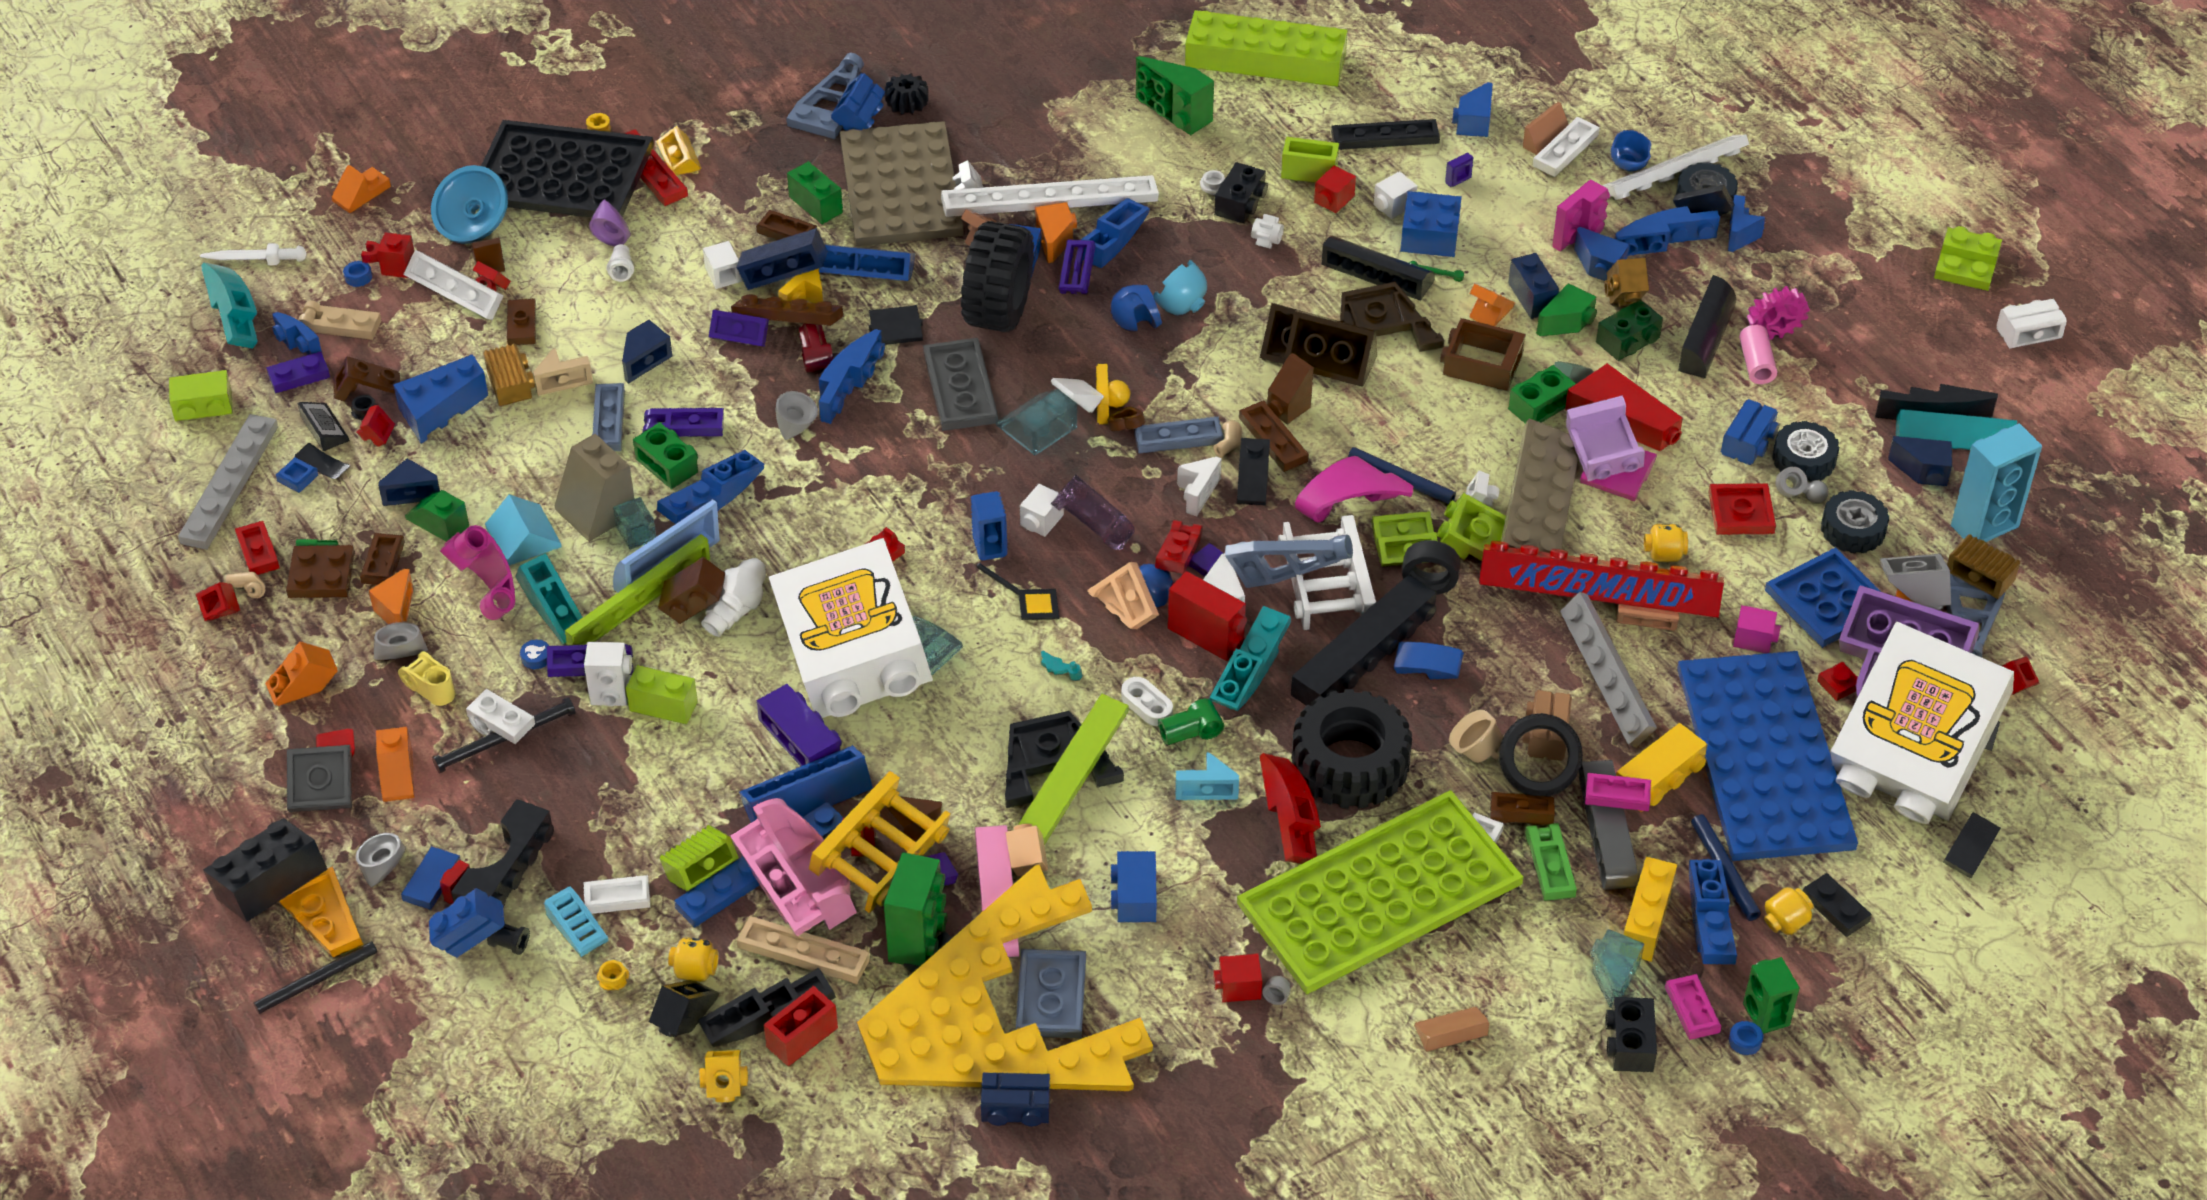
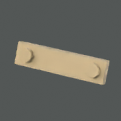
M749 916L737 939V948L812 971L820 968L821 972L825 975L855 984L859 983L870 961L869 951L806 932L797 937L789 927Z

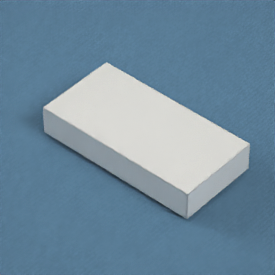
M648 875L584 882L585 905L591 914L650 908Z

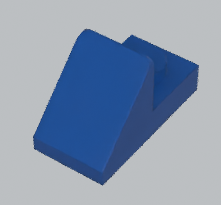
M1734 195L1733 199L1735 206L1733 211H1731L1728 251L1734 252L1761 238L1764 229L1765 217L1749 215V208L1744 207L1745 196Z

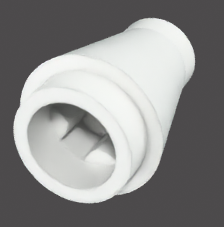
M623 244L614 247L606 267L609 276L618 282L628 280L634 272L629 248Z

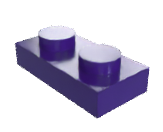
M713 310L708 337L765 347L769 319Z
M322 352L266 367L275 394L330 378L329 369Z

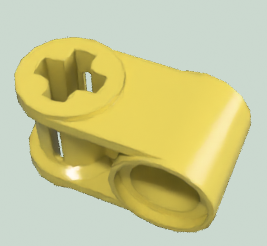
M422 651L418 654L417 660L407 667L402 666L398 670L402 682L409 689L416 691L432 704L443 706L454 700L456 693L450 670L436 661L427 652Z

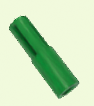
M296 539V546L339 545L337 540Z

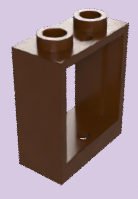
M1460 318L1457 328L1452 327L1448 338L1449 346H1444L1441 353L1440 362L1444 363L1443 375L1508 391L1523 356L1526 334ZM1463 344L1505 354V357L1500 366L1460 356L1459 353Z

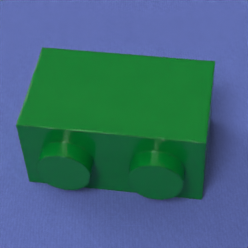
M809 161L787 172L789 197L820 224H824L843 213L841 188Z

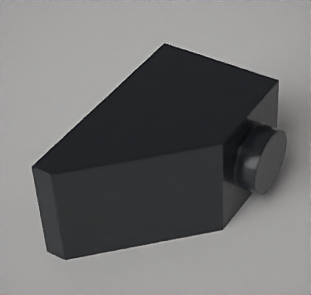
M1241 438L1237 504L1266 506L1270 452L1269 439Z
M692 980L662 985L649 1023L659 1027L658 1031L669 1037L690 1033L698 1024L697 1020L702 1018L717 1000L719 992Z

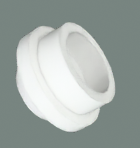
M1208 171L1201 178L1200 187L1205 193L1215 195L1224 182L1225 177L1220 171Z

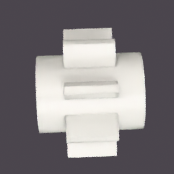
M1264 214L1263 219H1255L1251 237L1257 239L1256 245L1271 249L1272 243H1280L1284 225L1278 223V217Z

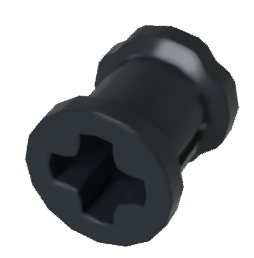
M504 921L505 926L489 936L487 944L492 947L499 945L511 949L514 954L521 955L527 947L530 930L526 927L517 928L505 924Z

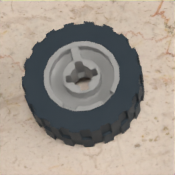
M1854 490L1839 492L1837 495L1830 497V501H1827L1821 521V532L1824 533V538L1833 547L1836 546L1841 551H1849L1855 554L1856 552L1867 553L1869 550L1873 551L1885 539L1889 523L1888 509L1881 500L1876 499V496L1872 494L1869 495L1863 491L1857 492Z

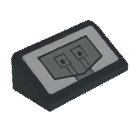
M297 403L300 417L322 451L350 441L327 403Z

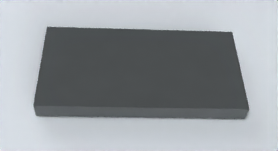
M971 338L923 345V353L942 431L998 423V414L979 339Z

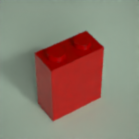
M1186 571L1169 588L1168 629L1219 658L1228 661L1235 649H1240L1245 640L1244 634L1247 622L1245 617L1246 603Z

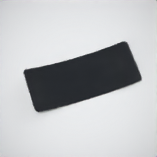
M307 443L295 454L296 458L317 468L319 473L332 479H337L350 467L349 464L327 455L311 443Z

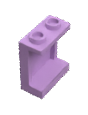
M1623 396L1567 410L1566 427L1588 481L1606 479L1614 474L1633 472L1638 468L1644 467L1645 451L1643 447L1638 446L1625 415L1626 403Z

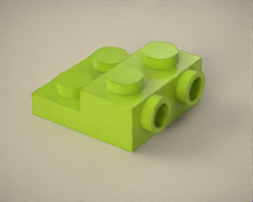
M1962 226L1948 227L1934 278L1989 291L2002 239L1996 238L1992 233H1983L1982 235L1972 233Z
M1463 493L1456 502L1452 500L1447 506L1444 516L1448 518V521H1444L1441 524L1436 535L1441 538L1440 542L1452 547L1459 555V558L1465 560L1471 554L1482 561L1484 545H1491V541H1501L1506 516Z

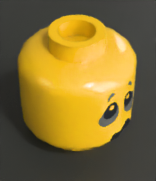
M1654 524L1650 534H1644V551L1650 552V557L1654 562H1678L1682 555H1687L1688 552L1687 531H1683L1679 524Z
M683 937L678 942L677 947H671L668 965L673 967L675 976L679 979L705 982L710 975L714 976L716 973L719 953L708 940Z

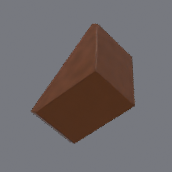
M499 237L474 242L470 245L475 265L479 261L498 272L505 271Z
M900 796L933 821H936L943 814V805L940 801ZM884 806L880 811V817L914 841L918 840L926 832L892 806L889 808Z

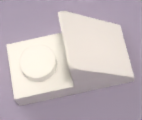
M1212 457L1178 467L1177 485L1185 489L1186 513L1198 516L1221 479L1222 458Z

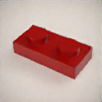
M264 521L235 528L236 537L249 572L260 575L280 569Z

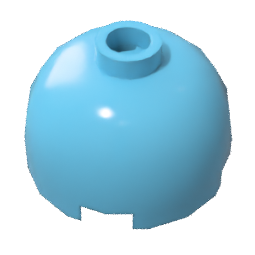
M1189 260L1187 263V268L1183 264L1176 268L1162 282L1165 287L1161 294L1157 291L1153 295L1155 302L1168 313L1183 315L1190 310L1195 313L1205 303L1203 297L1207 291V280L1203 272L1192 260Z

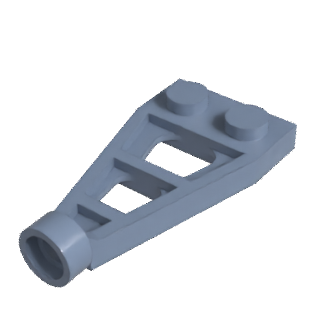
M855 53L846 54L834 71L796 103L786 118L787 126L835 139L843 125L837 124L831 118L833 111L815 107L814 105L821 99L838 103L844 93L829 88L835 83L848 87L849 83L859 76V72L864 66L862 58Z
M1348 534L1335 536L1330 540L1244 541L1238 544L1226 545L1225 556L1245 587L1250 588L1275 584L1296 577V575H1302L1340 562L1343 559L1352 558L1353 545ZM1297 554H1315V557L1300 561ZM1264 555H1284L1288 564L1271 568Z
M1950 574L1951 605H1946L1948 614L1973 622L1982 623L1973 649L1974 652H1972V654L1982 658L1984 644L2001 608L2005 593L1997 599ZM1960 596L1987 600V604L1984 610L1965 608L1961 604Z

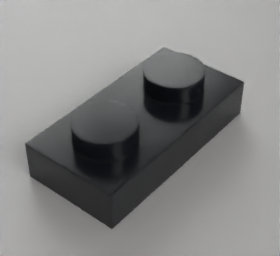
M1825 873L1803 888V892L1809 897L1814 908L1846 937L1868 924L1871 920L1872 914L1828 873Z

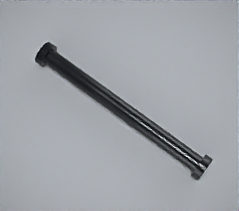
M564 698L561 704L533 715L535 725L530 730L566 714L568 716L576 714L570 698ZM492 733L442 756L439 754L434 755L432 760L440 774L446 771V767L503 743L507 739L497 733Z

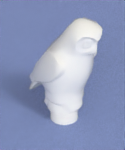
M757 558L744 560L738 567L724 571L726 574L720 600L707 608L705 611L706 616L701 621L703 628L710 634L720 637L726 629L732 627L734 622H737L751 609L758 607L762 599V584L766 576L765 564Z

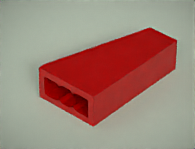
M1608 363L1568 389L1566 411L1623 396L1626 403L1625 415L1636 441L1655 450L1662 451L1667 446L1674 445L1681 437L1683 417Z

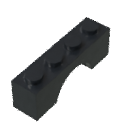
M516 799L500 821L504 841L510 846L509 850L502 859L490 866L468 868L452 890L453 901L455 902L458 897L466 896L477 888L487 893L488 897L492 896L500 900L504 908L507 897L512 890L518 888L522 875L528 866H532L535 863L538 852L543 844L548 843L552 838L554 826L552 825L550 811Z

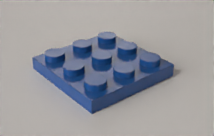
M1836 547L1766 582L1765 591L1822 648L1840 639L1859 586L1877 591L1880 590Z

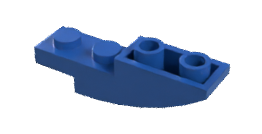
M1688 206L1668 209L1630 223L1615 234V239L1630 244L1628 256L1667 251L1668 243L1717 238L1720 216L1717 210L1690 213Z
M875 329L852 342L831 361L819 378L821 422L831 424L836 414L841 413L846 395L852 393L854 386L863 388L867 378L873 376L875 364L878 359H882L885 351L881 330Z
M743 450L702 470L701 480L658 500L657 511L674 524H677L712 499L717 502L718 511L750 485L764 469V463L746 450Z
M1711 859L1689 860L1690 897L1697 952H1701L1703 964H1736L1737 951L1728 912L1730 900L1722 861Z

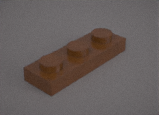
M1264 400L1239 410V419L1256 439L1270 440L1269 455L1283 472L1308 462L1309 453Z

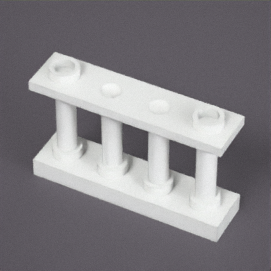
M1353 515L1342 516L1341 528L1336 529V532L1293 536L1290 523L1283 522V535H1278V541L1330 540L1335 536L1348 534L1353 545L1352 558L1343 559L1340 562L1325 566L1343 565L1344 568L1349 569L1346 576L1303 580L1302 575H1296V577L1291 578L1296 601H1294L1296 619L1301 618L1303 630L1310 629V614L1355 610V612H1360L1361 616L1376 603ZM1305 557L1299 559L1300 561H1303L1312 557ZM1346 587L1355 592L1353 598L1309 602L1307 592Z

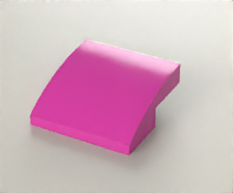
M1644 450V467L1638 468L1633 472L1614 474L1606 479L1588 481L1583 471L1580 482L1635 502L1643 482L1647 481L1657 454Z

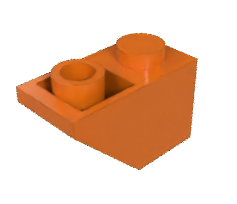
M299 642L265 684L274 705L280 706L321 692L338 672V669L328 649Z

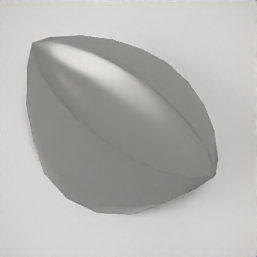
M796 391L785 392L776 401V419L783 438L787 440L800 434L812 424L817 416L818 409L815 402L804 393Z
M396 622L380 628L374 636V659L377 660L403 658L428 650L418 626L413 623Z
M393 833L375 835L367 839L356 852V861L370 887L381 882L403 857L406 846L397 835Z

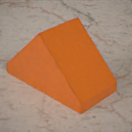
M402 569L369 590L373 611L387 624L407 622L414 590L409 569Z

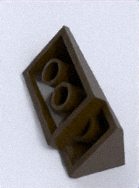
M1271 303L1260 358L1284 364L1288 356L1294 353L1314 367L1313 374L1363 387L1377 358L1376 331Z

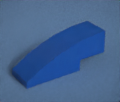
M1126 198L1097 219L1096 229L1081 239L1094 241L1096 244L1093 265L1102 268L1111 261L1139 229L1149 214L1150 208ZM1085 247V249H1084L1083 260H1085V254H1086V248H1087V247Z

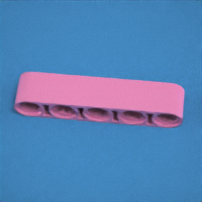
M1007 825L975 827L982 912L1013 885L1005 833L1008 832ZM1018 938L1003 943L1008 957H1019Z

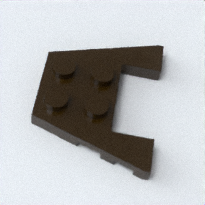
M1396 282L1342 292L1341 322L1376 331V337L1411 330L1419 352L1444 347L1445 340L1440 333L1437 334L1431 328V322L1418 313L1415 309L1416 305Z

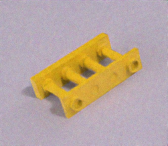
M891 771L880 780L812 852L809 870L818 877L826 868H834L866 891L868 898L865 911L869 914L877 905L881 907L884 905L898 862L896 863L861 838L860 832L866 826L868 828L874 827L906 850L907 853L923 856L935 842L940 844L950 830L947 827L951 815L948 811L945 810L936 821H933L898 796L897 788L900 777ZM884 806L888 808L892 806L926 832L915 842L880 817V811ZM846 847L849 849L853 847L888 873L877 884L842 859L841 852Z

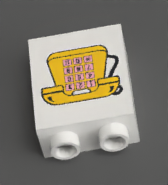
M884 538L769 576L813 711L816 710L822 718L830 715L835 717L847 716L854 713L860 705L889 695L894 697L906 696L914 692L919 685L933 681L920 637Z
M1896 621L1830 751L1832 766H1834L1835 771L1839 772L1836 778L1837 784L1847 791L1865 798L1871 796L1874 788L1898 799L1894 808L1900 814L1919 823L1929 824L1933 814L1949 821L2013 692L2014 671Z

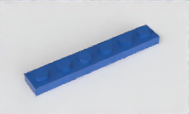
M828 802L803 817L824 840L843 820V817ZM742 856L674 900L675 909L695 928L760 884L755 879L748 863Z

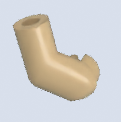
M1235 420L1226 421L1222 425V430H1225L1223 433L1225 439L1213 446L1215 454L1220 458L1241 445L1242 427Z
M254 572L226 575V583L232 584L233 588L243 587L251 598H261L266 591L265 583Z

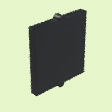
M917 305L869 310L871 322L869 331L881 330L882 343H885V345L923 341L921 330L923 320L919 319Z

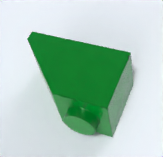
M1568 283L1540 312L1536 334L1542 337L1579 333L1587 324L1590 325L1597 315V309H1595L1597 297Z
M444 490L425 497L405 515L406 520L446 542L459 532L461 534L469 527L465 502Z

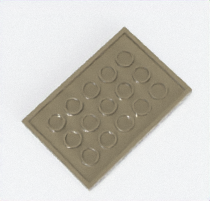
M945 121L840 131L856 246L964 236L961 216L946 217L941 200L942 190H955L954 187H956V182L952 178L954 177Z

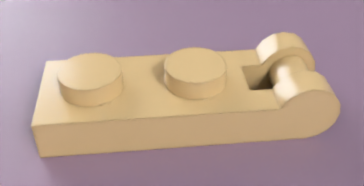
M312 300L305 303L303 308L304 314H301L298 318L299 321L308 326L314 333L370 340L374 339L381 323V316L378 312L321 306Z

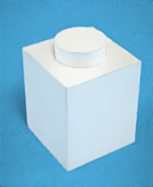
M1399 171L1375 184L1374 205L1379 211L1392 219L1405 212L1407 191L1417 192L1418 185Z
M729 241L703 248L705 269L715 289L742 282L736 268L739 260Z
M1038 484L1020 505V525L1044 537L1064 515V495L1041 484Z

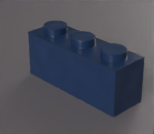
M817 228L742 251L736 268L747 290H751L822 268L828 250Z

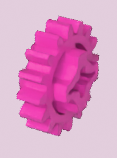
M1785 286L1779 292L1777 288H1773L1770 294L1762 293L1764 298L1761 300L1755 299L1754 303L1756 306L1749 307L1750 314L1747 315L1749 324L1765 327L1769 340H1772L1775 335L1783 338L1785 333L1793 334L1794 327L1801 328L1803 326L1801 320L1808 319L1806 312L1810 311L1803 293H1799L1797 288L1789 291L1788 286Z

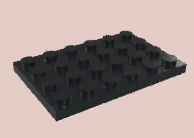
M502 120L481 166L495 172L504 182L508 194L507 208L592 218L600 203L606 200L623 217L655 144L653 137Z

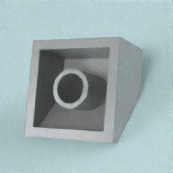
M1941 554L1880 558V565L1888 581L1913 602L1936 610L1942 609L1945 605H1951L1950 570Z

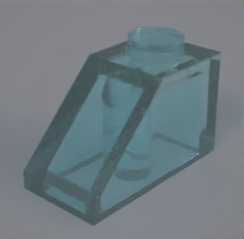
M1608 929L1602 940L1596 939L1590 957L1594 958L1592 972L1609 1007L1612 1008L1614 997H1623L1641 963L1644 943Z

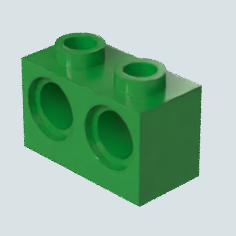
M1551 365L1543 371H1538L1528 380L1516 384L1511 389L1508 410L1525 424L1529 418L1542 423L1565 409L1568 389L1576 383L1554 365Z
M659 422L633 438L635 459L671 490L698 473V454L694 447L685 444L674 430H669L662 423Z
M1782 957L1757 962L1755 965H1752L1743 1005L1753 1023L1761 1028L1763 1034L1790 1026L1800 989Z

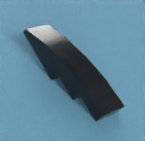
M1940 384L1939 391L1910 387L1909 394L1881 390L1875 418L1896 420L1900 410L1992 418L1998 393Z
M817 968L793 983H790L789 979L785 978L760 993L755 987L697 1021L712 1047H717L764 1032V1024L813 986L829 1000H833L836 996L820 968Z

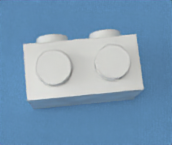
M587 642L584 668L590 704L627 706L626 686L632 676L629 675L632 670L631 655H626L625 643Z

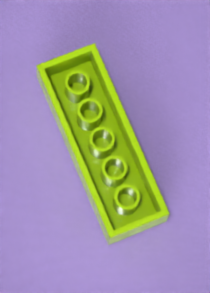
M1195 10L1185 42V66L1338 87L1346 56L1348 30Z

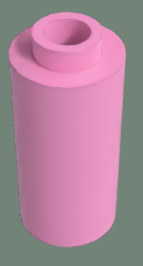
M1750 325L1744 328L1739 335L1749 379L1755 384H1766L1773 381L1777 376V368L1766 328L1761 325Z

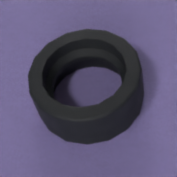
M1424 540L1414 543L1406 550L1404 555L1402 577L1404 579L1407 575L1412 576L1435 591L1436 595L1446 593L1454 588L1458 581L1460 570L1459 555L1452 547L1439 541ZM1423 562H1433L1440 564L1447 570L1440 573H1428L1420 570L1415 565Z

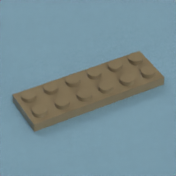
M1530 418L1527 420L1522 435L1501 539L1502 542L1509 544L1508 547L1520 549L1521 545H1531L1538 547L1539 552L1550 553L1551 549L1561 550L1578 462V455L1569 433Z

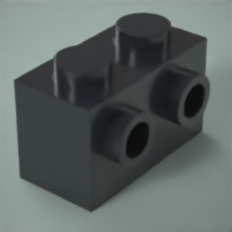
M1236 162L1215 194L1214 215L1245 224L1250 214L1254 215L1259 199L1264 198L1267 193L1266 171Z

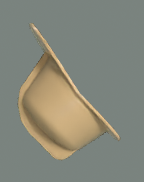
M1476 710L1466 715L1455 725L1450 733L1449 742L1459 754H1463L1471 761L1479 763L1489 757L1496 760L1499 759L1497 750L1500 748L1503 735L1496 724V719L1485 710Z

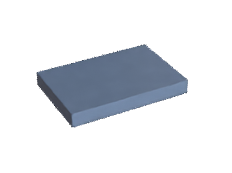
M1021 949L1016 1030L1036 1023L1042 1037L1082 1039L1086 951Z

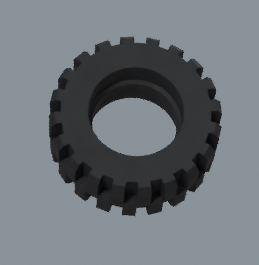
M987 221L978 227V231L975 232L973 242H971L969 247V254L966 258V266L963 273V285L961 287V313L964 321L970 326L1006 333L1014 330L1018 325L1027 302L1031 275L1033 273V235L1025 227Z
M1345 689L1344 693L1333 691L1328 693L1326 698L1320 696L1313 700L1311 706L1307 705L1300 712V717L1296 719L1294 724L1291 759L1308 784L1312 796L1316 799L1321 797L1323 798L1322 802L1331 806L1333 803L1340 804V808L1349 809V806H1357L1358 809L1366 808L1369 803L1376 805L1385 801V796L1388 798L1392 797L1398 792V787H1401L1406 781L1410 765L1412 732L1409 730V723L1406 717L1401 716V711L1394 704L1388 705L1387 699L1381 696L1376 698L1372 696L1371 692L1367 691L1355 693L1354 689ZM1354 740L1369 745L1376 752L1364 757L1350 758L1334 753L1328 746L1338 741Z

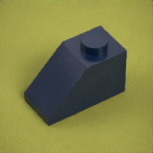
M647 320L627 332L622 364L624 378L628 384L673 357L670 336L651 320Z
M1893 436L1888 460L1918 484L1947 486L1952 470V441Z

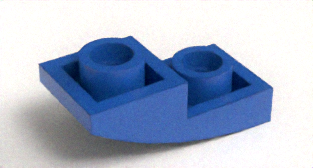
M280 312L272 314L275 323L272 330L279 342L283 341L290 350L298 347L301 353L306 352L307 355L322 352L319 337L308 326L289 315Z
M1399 642L1394 669L1397 674L1426 673L1430 680L1458 679L1464 653L1460 649L1423 642Z

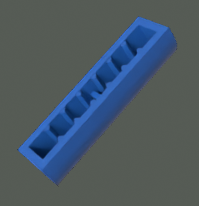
M825 245L828 252L823 267L819 268L820 273L910 281L916 253Z
M852 745L744 789L739 793L748 818L752 823L757 819L752 807L766 800L782 799L791 809L804 817L826 802L832 806L871 790L873 786L865 756Z

